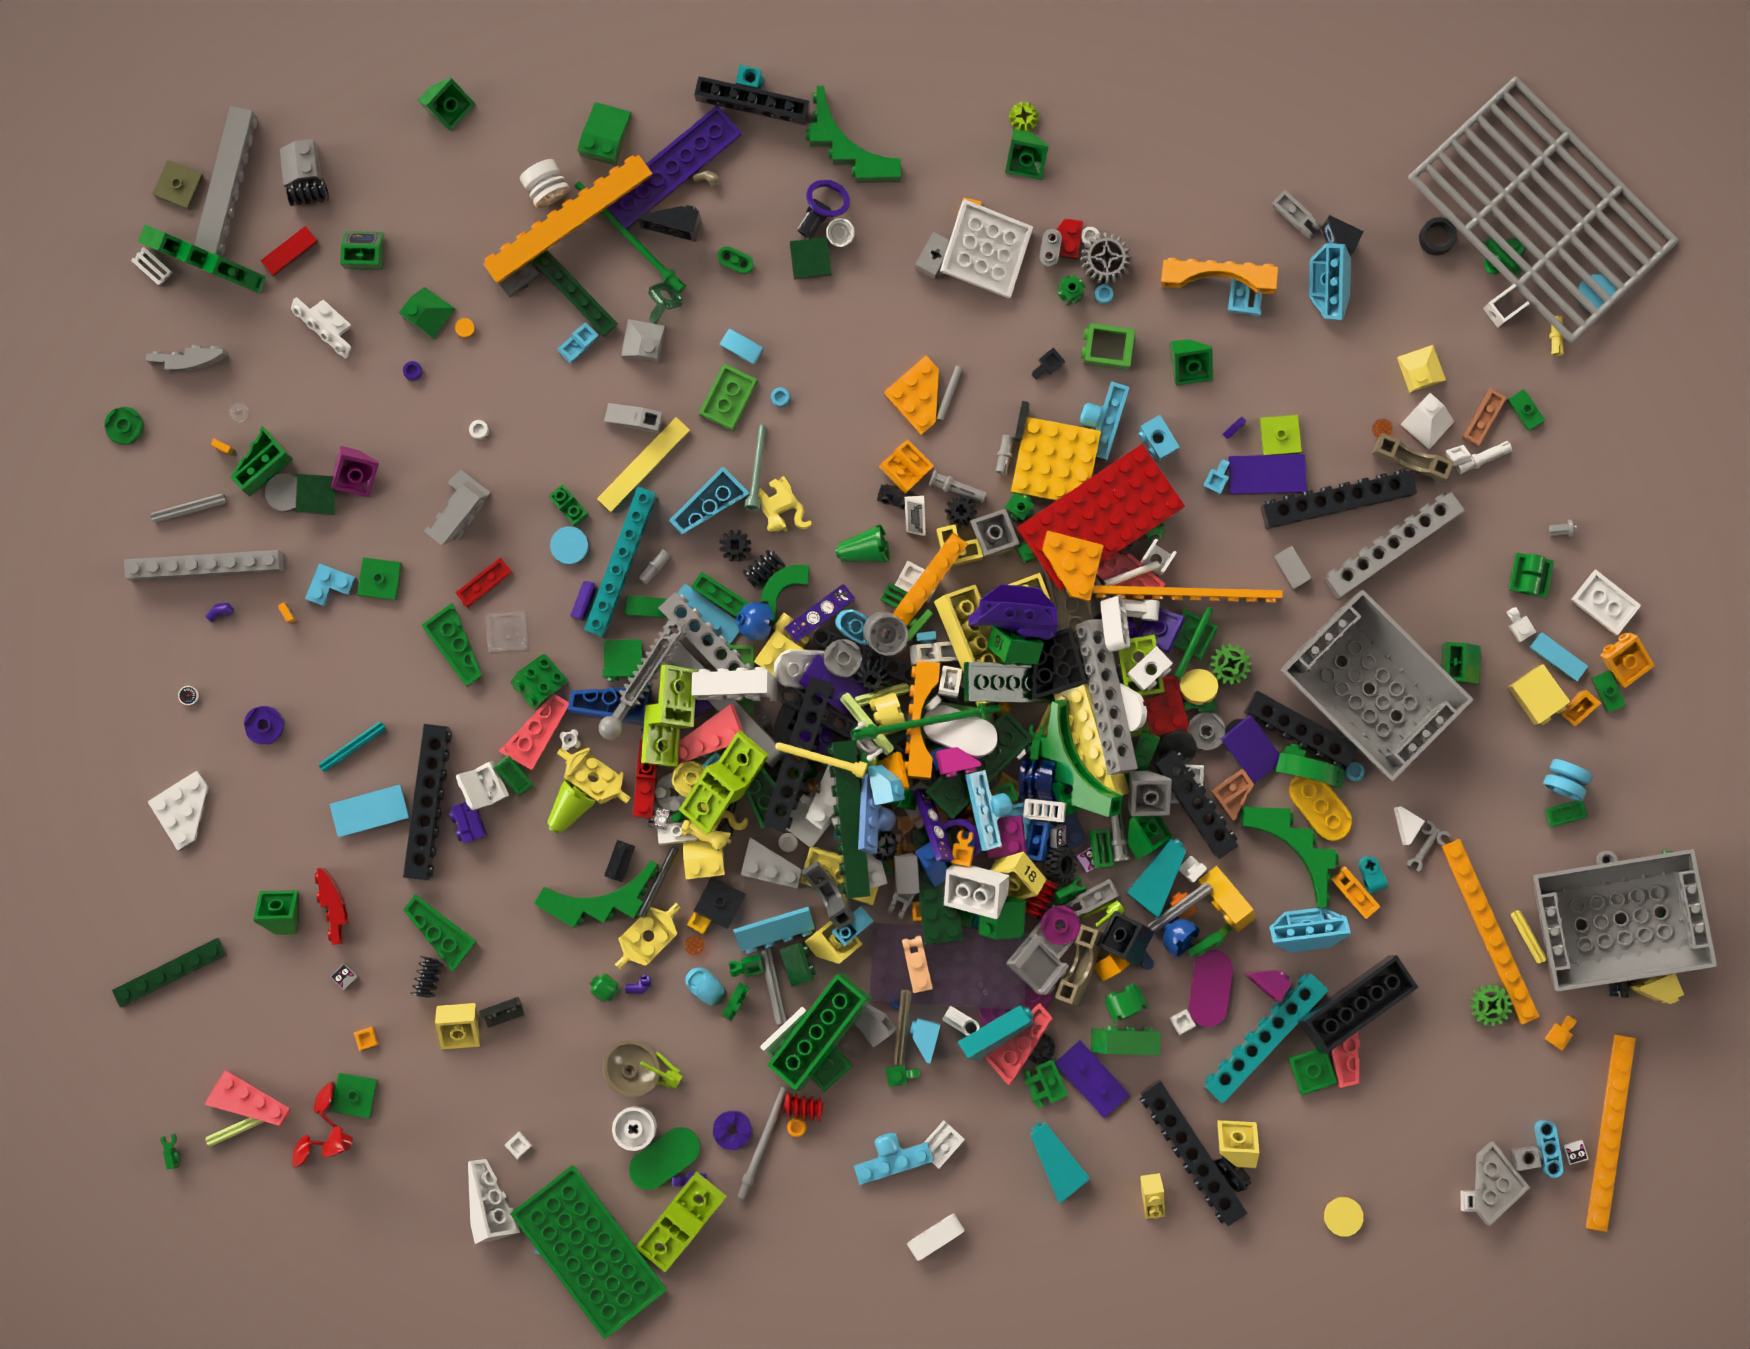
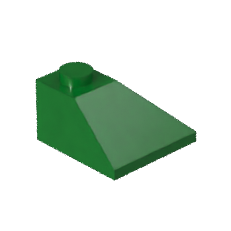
M451 77L430 86L417 100L449 131L475 105V102Z
M1013 129L1005 173L1042 180L1049 145L1032 132Z
M423 287L408 299L399 314L434 339L456 308L426 287Z
M1191 339L1170 342L1171 362L1176 386L1213 380L1212 346Z
M1160 815L1134 816L1130 819L1127 844L1137 860L1154 851L1173 837Z
M298 890L259 891L253 921L276 935L296 934L299 922Z

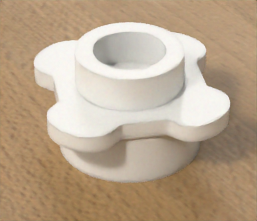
M577 730L561 732L560 738L562 739V748L564 750L580 747L581 742L578 740Z

